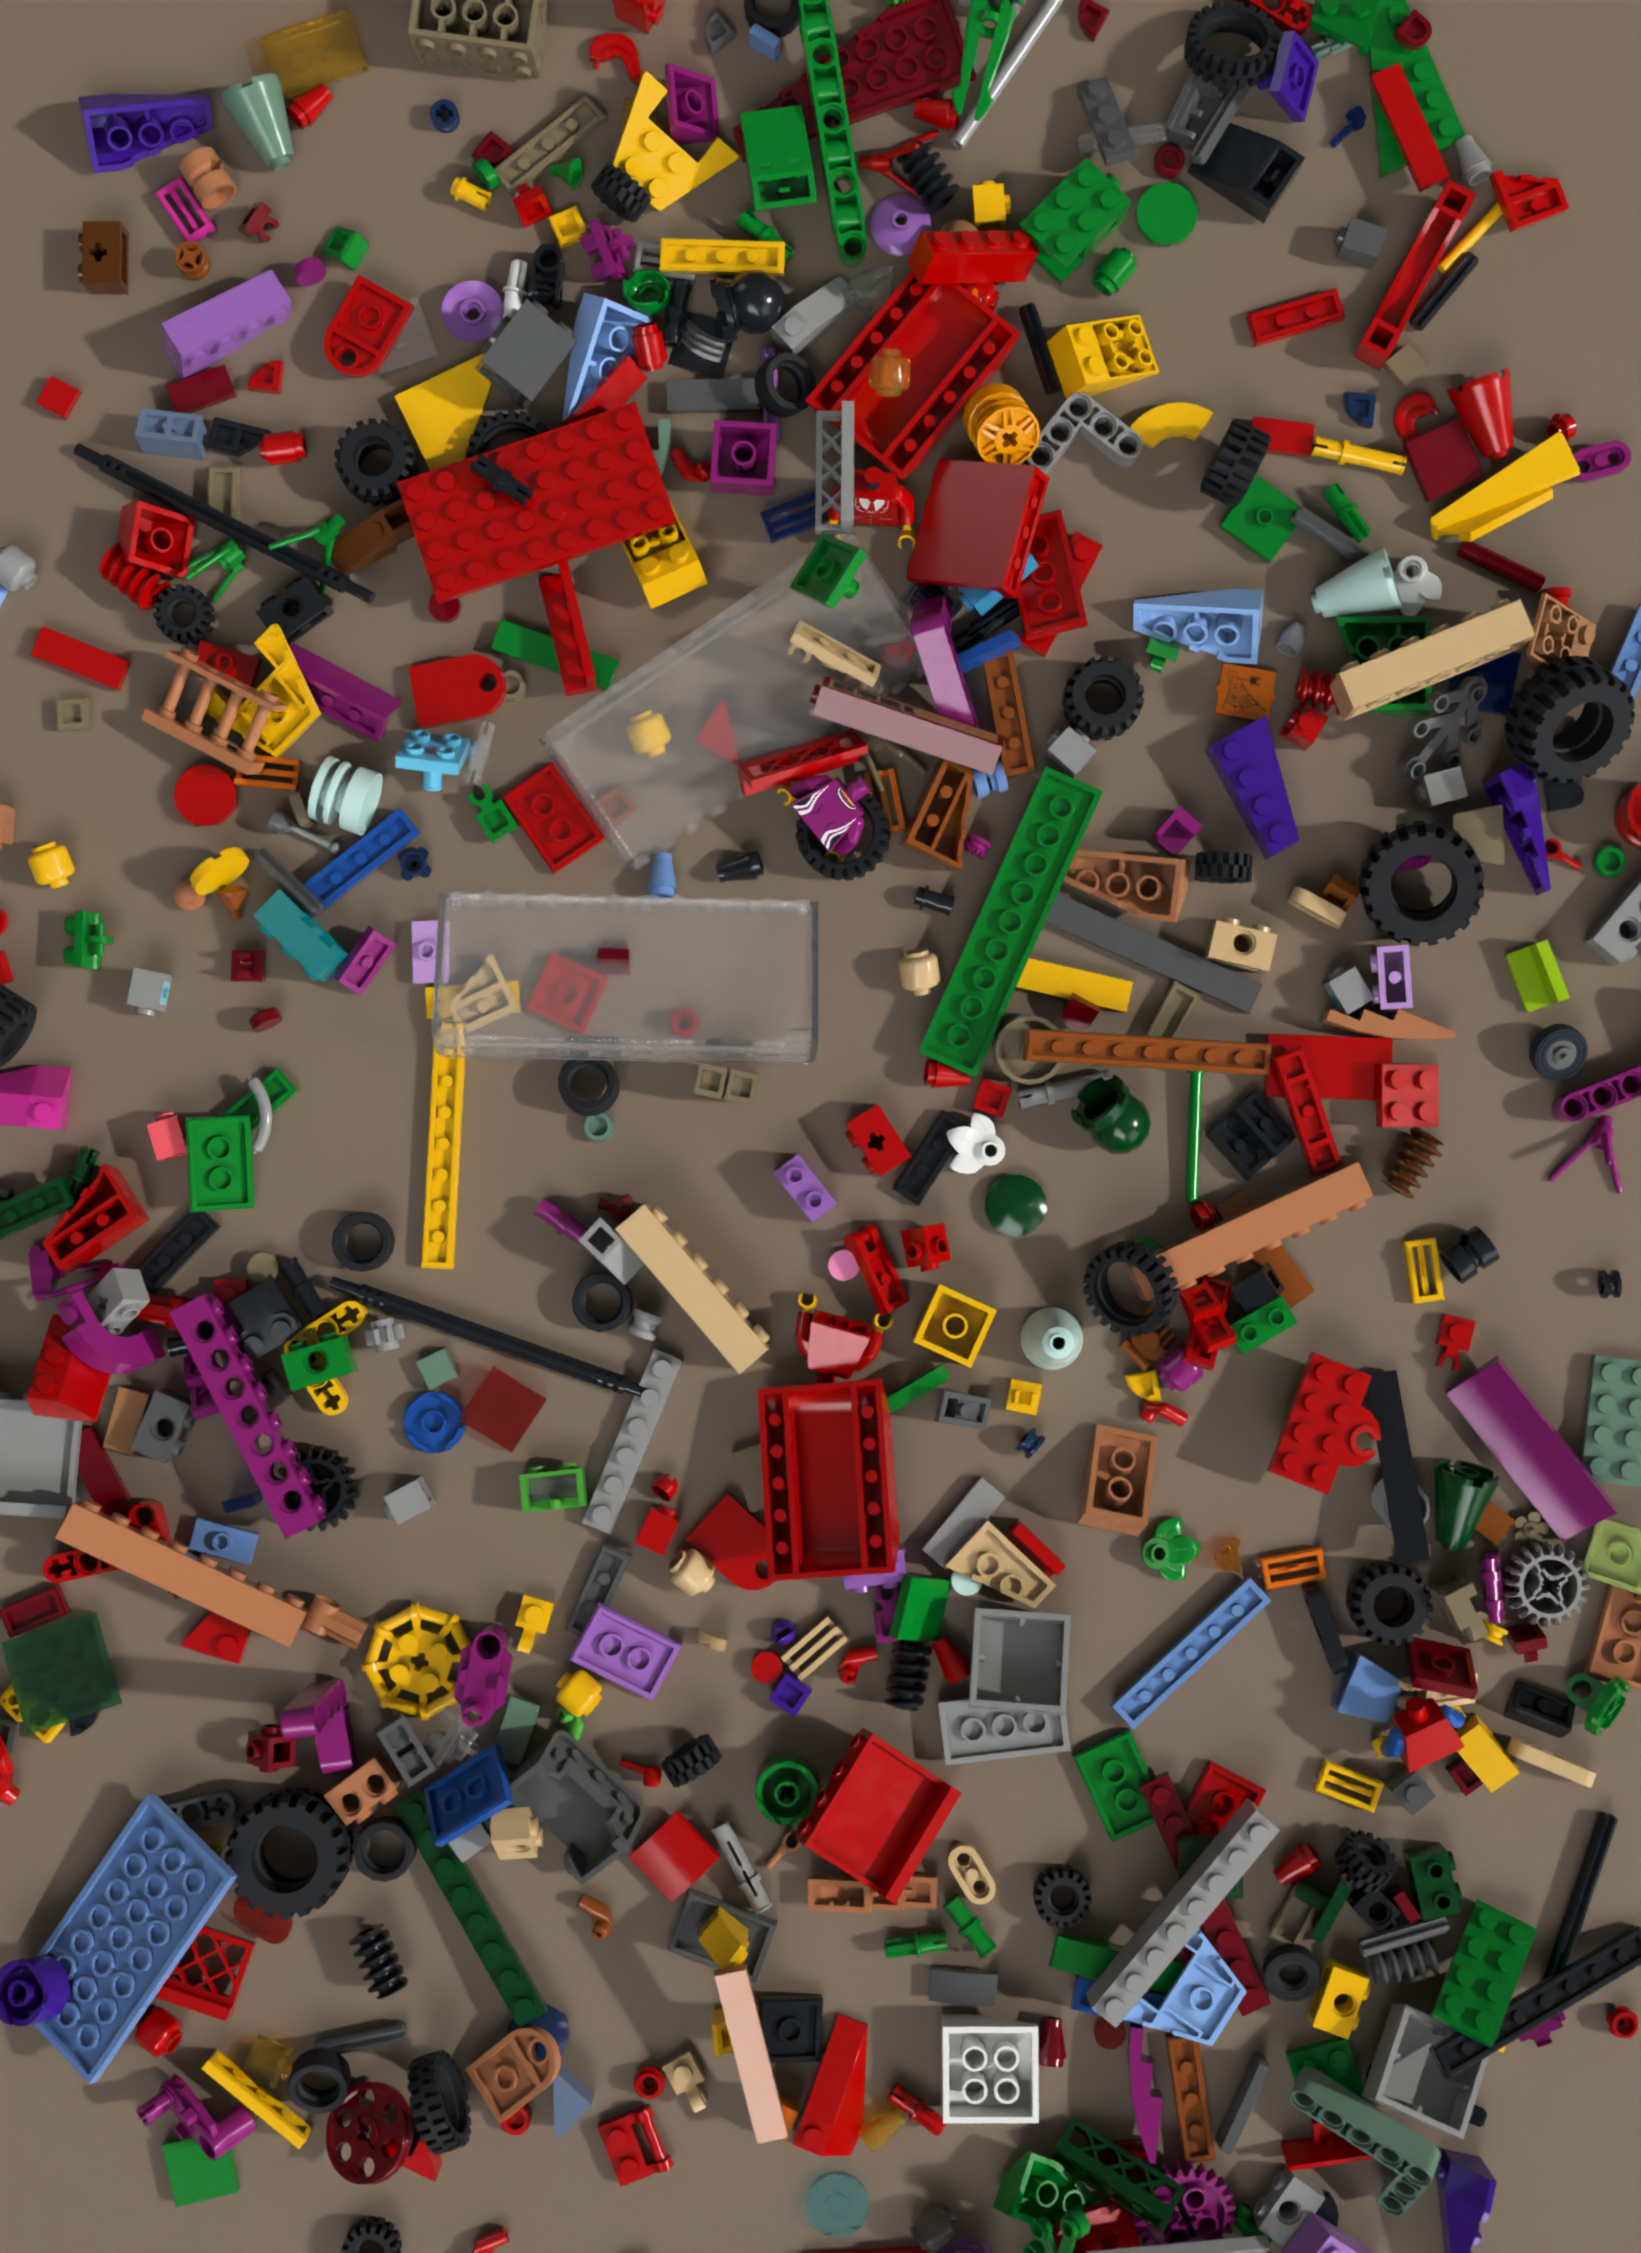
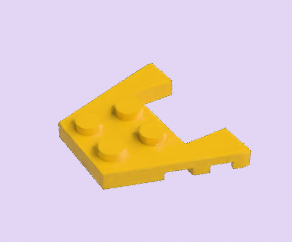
M644 71L611 164L615 168L619 167L622 169L623 173H628L631 179L636 180L639 183L638 185L646 190L645 193L649 194V199H651L649 205L657 212H660L736 161L739 155L719 137H716L697 162L649 119L650 114L668 90L650 73Z
M276 623L272 624L254 642V645L275 667V670L256 690L266 689L279 696L278 701L288 705L286 712L270 710L256 746L275 757H279L316 721L321 712L281 627ZM215 687L206 714L216 719V722L219 723L228 699L217 687ZM246 699L240 705L231 729L243 735L244 739L259 705L249 699Z

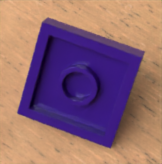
M1283 31L1275 68H1272L1271 73L1266 75V79L1262 82L1258 80L1256 85L1259 90L1269 89V93L1293 122H1305L1319 62L1296 31Z

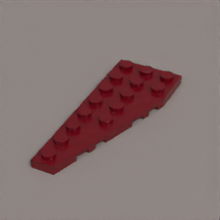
M911 0L888 8L878 15V19L866 28L864 26L856 32L855 37L841 48L837 47L849 125L916 102L917 99H925L959 86L964 40L949 0ZM824 57L818 63H827L829 61V57ZM974 67L972 68L969 83L976 80ZM806 72L791 87L788 88L787 86L779 92L778 97L764 108L761 106L756 110L802 105L807 138L809 140L817 137ZM827 117L824 120V124L829 128H836L840 125L839 121L834 117ZM740 123L732 131L742 161L745 163Z

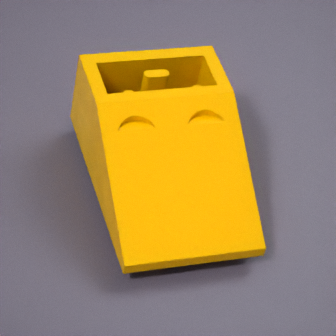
M1140 314L1066 325L1047 341L1066 399L1077 392L1084 393L1089 397L1159 373Z
M672 504L671 507L677 524L621 542L651 609L708 584L699 558Z

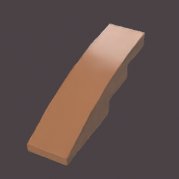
M1333 1009L1324 1010L1320 1020L1322 1023L1349 1032L1396 1040L1454 1039L1457 1033L1400 1009L1391 1010L1388 1018L1366 1009L1358 1010L1355 1018Z
M849 1874L808 1878V1911L870 1914L872 1910L903 1912L905 1908L936 1910L938 1908V1874H913L896 1904L888 1901Z

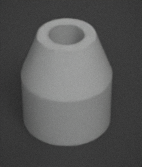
M1297 622L1291 623L1282 632L1276 644L1277 650L1286 656L1298 657L1305 643V626Z

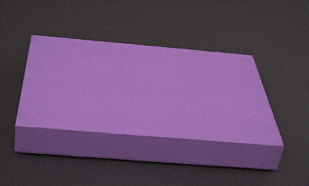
M598 1601L569 1655V1660L653 1701L682 1644Z

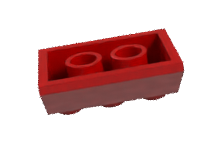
M52 1314L28 1389L27 1401L33 1415L97 1423L111 1374L98 1371L86 1365L68 1349L61 1337L70 1330L60 1315Z

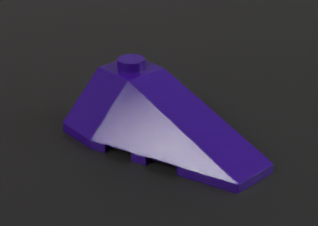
M1522 763L1499 773L1482 785L1492 806L1503 805L1505 833L1537 896L1550 890L1551 886L1539 796L1536 788L1537 780L1534 773Z

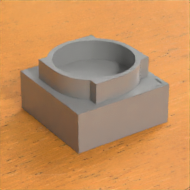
M975 1608L968 1708L1065 1715L1067 1707L1071 1615Z
M1392 2003L1362 2097L1449 2137L1464 2140L1490 2055L1449 2080L1444 2079L1428 2048L1457 2031L1406 2004Z

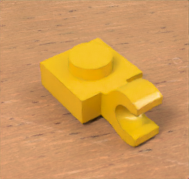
M524 1594L515 1626L524 1628L517 1651L529 1654L532 1650L536 1633L546 1634L555 1602Z

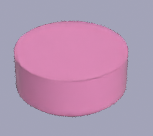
M838 1250L829 1259V1271L837 1280L848 1281L854 1278L859 1271L858 1264L849 1250Z

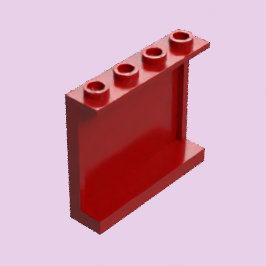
M939 459L936 471L932 477L929 497L924 505V515L920 529L916 534L912 558L907 566L906 579L925 590L926 584L992 590L997 591L1005 598L1016 599L1050 478L1034 465Z
M862 1728L860 1732L851 1738L848 1752L843 1760H840L834 1766L831 1780L826 1788L821 1789L814 1800L815 1806L809 1816L804 1817L797 1828L798 1834L794 1839L865 1884L888 1901L896 1904L962 1792L945 1783L872 1732Z

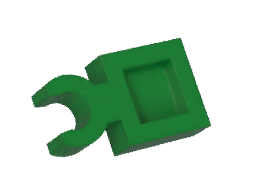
M484 784L482 787L486 792V797L483 800H476L472 793L468 794V798L475 807L481 808L482 811L475 815L493 844L519 828L502 800L496 803L492 802L493 792Z

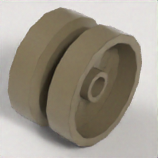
M1030 1014L1014 1016L1005 1021L995 1033L992 1044L993 1059L999 1070L1015 1082L1027 1085L1042 1083L1051 1078L1062 1063L1023 1060L1025 1028L1058 1029L1042 1017Z

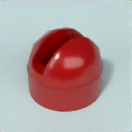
M661 1474L653 1481L650 1487L660 1499L669 1502L678 1491V1482L676 1478L673 1481L669 1479L671 1474Z

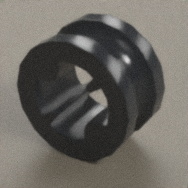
M1605 1270L1599 1271L1597 1286L1601 1298H1608L1609 1295H1612L1613 1298L1621 1296L1622 1281L1618 1270H1611L1609 1274Z

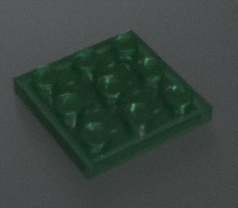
M97 1612L1 1643L27 1735L123 1703Z

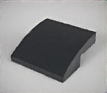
M1256 1090L1235 1106L1205 1134L1245 1181L1251 1179L1297 1137Z

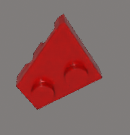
M1495 171L1489 176L1510 233L1560 215L1569 209L1558 179L1548 177L1538 179L1533 175L1520 174L1518 177L1503 175V171Z

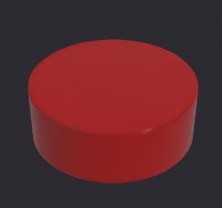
M762 1650L753 1657L751 1672L759 1682L772 1683L782 1673V1660L776 1652Z
M528 2104L524 2105L506 2121L500 2124L502 2129L510 2135L524 2133L529 2128L532 2120L530 2106Z

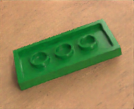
M1477 1899L1465 1925L1430 2017L1491 2048L1495 2043L1537 1929Z

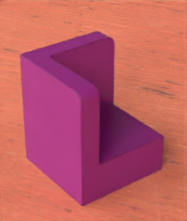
M1179 806L1151 839L1172 857H1176L1200 831L1203 825Z

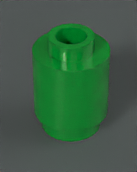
M1124 247L1121 249L1113 248L1094 272L1095 277L1092 279L1094 287L1108 297L1112 296L1113 293H1118L1137 269V265L1134 262L1136 260L1134 254Z

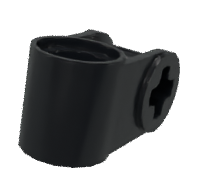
M543 244L535 251L532 275L528 286V301L531 303L537 301L540 304L554 306V309L560 310L563 299L565 263L560 250L553 244ZM549 257L557 259L556 264L551 268L542 266L543 261Z

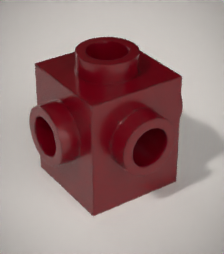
M278 1724L261 1725V1730L248 1731V1743L245 1748L247 1763L259 1767L260 1772H277L280 1768L295 1766L296 1738L286 1740L282 1729H280L281 1726Z

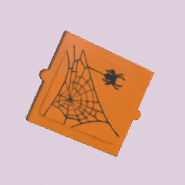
M1223 663L1219 685L1215 687V691L1218 693L1214 714L1256 721L1266 715L1268 723L1271 704L1276 698L1273 692L1277 672Z

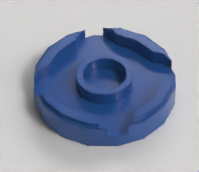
M429 1391L418 1395L409 1403L403 1418L405 1435L415 1448L425 1453H441L450 1450L461 1440L466 1430L467 1417L463 1406L454 1396L444 1391Z

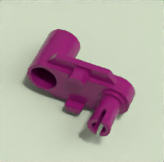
M490 1623L484 1626L475 1637L473 1643L462 1649L454 1698L461 1705L463 1722L470 1727L485 1724L491 1718L493 1711L505 1704L513 1657L506 1649L509 1643L507 1629L497 1623ZM485 1635H494L499 1639L500 1646L498 1648H489L484 1642ZM471 1710H475L479 1715L473 1714Z
M177 2074L172 2075L160 2084L157 2095L136 2108L139 2119L145 2116L142 2123L146 2126L167 2110H172L181 2122L174 2127L179 2138L185 2140L191 2135L205 2155L212 2161H216L256 2130L251 2114L241 2104H237L214 2121L201 2101Z

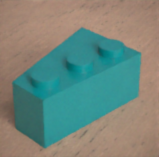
M278 889L253 915L260 922L257 928L269 939L274 936L282 944L279 947L280 950L291 960L296 958L302 964L303 972L315 982L319 979L328 983L349 955V952L314 918H310L281 889Z

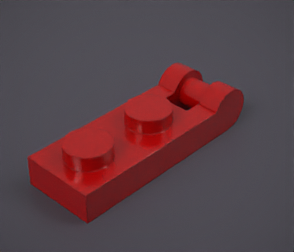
M868 1223L862 1226L858 1233L851 1232L844 1236V1245L852 1252L880 1315L888 1314L909 1302L907 1293L877 1228L873 1224ZM865 1243L868 1244L870 1251L867 1250Z

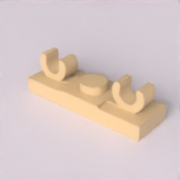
M800 619L798 620L789 640L791 642L788 648L789 655H792L796 648H802L805 651L803 663H807L813 654L827 668L846 673L843 682L849 683L851 679H857L860 681L859 688L866 690L867 685L873 688L878 680L882 665Z

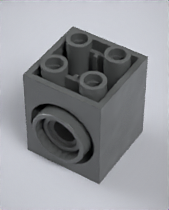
M527 299L512 319L509 316L504 317L481 348V352L485 355L475 367L476 371L523 409L534 400L577 342L572 337L574 333L568 326L562 322L556 324L547 316L549 312L537 301L531 303Z

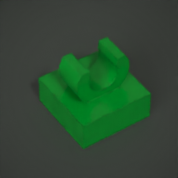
M1150 636L1145 648L1146 652L1153 654L1149 669L1161 673L1166 659L1176 661L1180 651L1179 646Z

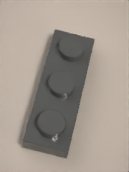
M1107 76L1077 84L1078 98L1105 166L1135 158L1136 148Z

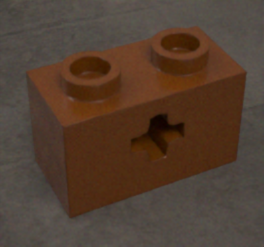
M83 221V233L78 235L79 249L82 252V264L78 265L80 283L91 294H128L129 233L120 221Z

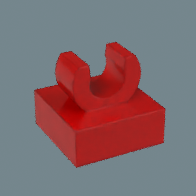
M526 182L516 187L519 195L513 198L512 201L524 228L552 215L540 185L530 189Z

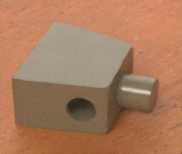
M1503 805L1456 813L1446 818L1445 828H1453L1459 832L1462 838L1467 839L1475 851L1481 867L1498 868L1505 865Z

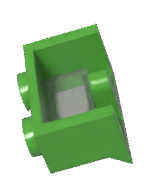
M577 1462L558 1464V1471L546 1472L545 1466L528 1467L527 1474L519 1475L522 1513L589 1506L585 1468H577Z

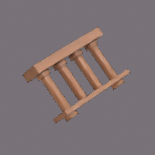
M181 648V651H167L166 657L179 663L163 706H159L158 709L145 708L141 720L246 775L261 774L265 763L255 758V747L270 710L286 712L288 705L278 701L279 696L266 689L258 691L198 660L200 655L191 650ZM190 670H193L203 675L205 680L190 718L183 721L176 717L177 712L175 709ZM218 683L232 690L216 732L210 735L202 731L203 726L201 723ZM243 697L259 705L242 747L238 746V748H235L229 744L230 740L227 737Z

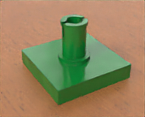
M822 533L789 588L801 596L834 610L842 596L851 599L858 593L860 584L853 578L868 554L859 547Z

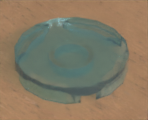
M831 2171L819 2176L811 2185L807 2194V2216L811 2225L830 2238H846L855 2234L861 2228L869 2213L868 2194L864 2185L854 2175L844 2171Z

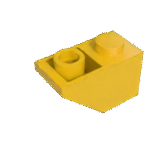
M719 1906L700 1929L698 1941L720 1969L742 1964L748 1955L746 1949L749 1945V1929Z

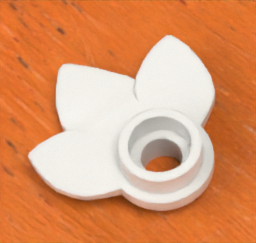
M1412 555L1403 558L1399 562L1396 571L1393 572L1395 584L1402 602V607L1399 609L1404 616H1416L1424 606L1425 599L1439 600L1441 598L1442 584L1438 576L1428 571L1427 563L1423 558ZM1410 568L1418 569V574L1414 577H1409L1406 573Z
M973 1113L970 1127L958 1126L946 1132L950 1144L958 1152L953 1158L950 1168L959 1173H975L984 1165L993 1166L1000 1163L1005 1156V1144L996 1136L993 1122L985 1115ZM994 1145L996 1149L994 1155L987 1156L985 1154L986 1146Z

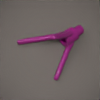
M1600 1116L1599 1124L1595 1126L1594 1133L1590 1134L1587 1140L1549 1176L1550 1182L1555 1181L1592 1146L1603 1150L1605 1164L1610 1166L1615 1190L1617 1193L1622 1192L1613 1151L1612 1138L1614 1129L1611 1128L1613 1120L1611 1116Z

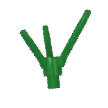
M336 514L331 519L326 518L320 524L310 525L308 531L268 545L269 550H274L313 537L319 543L325 545L323 563L330 566L332 549L336 540L335 536L339 534L340 528L345 524V521L340 515ZM320 583L319 593L325 594L326 585Z

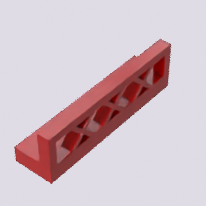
M568 561L558 564V574L539 577L538 582L565 695L568 697L596 691V676Z
M853 729L739 763L737 768L741 792L746 797L798 781L804 777L814 776L859 762L860 756L868 753L867 744Z

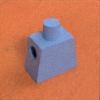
M1353 1650L1348 1662L1350 1669L1344 1672L1331 1705L1336 1711L1343 1714L1387 1723L1392 1711L1398 1713L1404 1710L1397 1707V1698L1406 1696L1400 1693L1401 1689L1398 1686L1399 1678L1363 1654Z

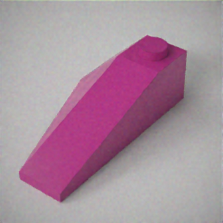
M38 1065L0 1074V1124L66 1130L72 1068Z

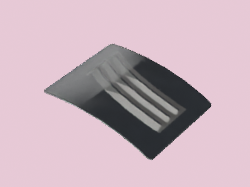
M690 313L689 319L684 323L681 347H673L668 364L696 371L716 379H722L733 342L725 343L718 320Z

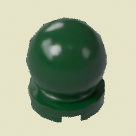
M1113 1075L1112 1079L1108 1080L1099 1077L1089 1083L1078 1094L1077 1098L1080 1100V1103L1076 1110H1071L1072 1119L1085 1132H1090L1094 1142L1102 1149L1112 1154H1127L1139 1148L1149 1136L1151 1125L1149 1111L1142 1101L1130 1094L1129 1087L1118 1076Z

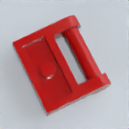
M650 2104L642 2105L598 2124V2131L621 2187L654 2173L665 2172L674 2165L670 2154H666L652 2119L654 2113ZM636 2122L641 2123L654 2159L647 2161L633 2124Z

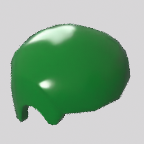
M635 270L628 281L624 279L622 282L625 302L630 309L643 315L653 316L658 314L667 306L671 299L669 281L662 273L655 270Z

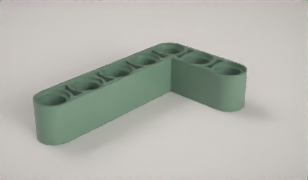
M1312 2067L1300 2069L1289 2095L1291 2103L1309 2117L1388 2167L1390 2170L1385 2177L1377 2203L1384 2212L1390 2215H1403L1431 2185L1441 2157L1439 2149L1319 2070Z

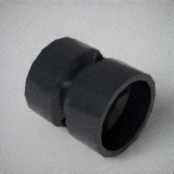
M1477 1226L1462 1234L1459 1243L1452 1241L1438 1251L1448 1271L1461 1284L1477 1275L1478 1267L1485 1269L1500 1258L1493 1243Z

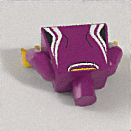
M827 775L808 776L779 788L777 793L783 791L788 795V800L783 804L785 806L792 805L828 850L825 853V857H828L829 854H835L838 857L837 862H843L848 853L858 844L865 825L862 817L865 810L858 801L868 794L871 789L863 778L858 776L845 786L838 777L832 779Z

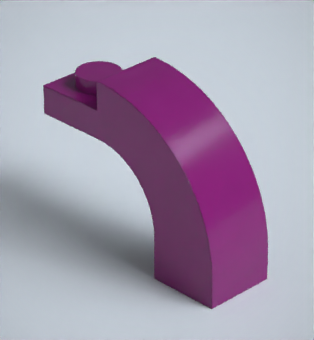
M82 1290L69 1295L57 1304L61 1319L70 1330L61 1337L65 1345L79 1360L98 1371L118 1375L130 1374L140 1371L166 1356L152 1328L130 1337L118 1336L106 1330L97 1320Z

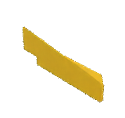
M1561 432L1555 433L1430 518L1431 537L1434 540H1439L1444 535H1458L1460 541L1472 542L1553 499V488L1550 486L1580 475V468L1564 435Z

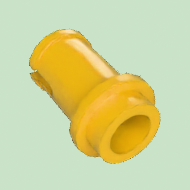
M456 177L450 190V195L454 196L455 201L459 202L461 199L481 209L483 212L487 210V206H489L492 198L491 192H487L469 183L466 177L462 179Z

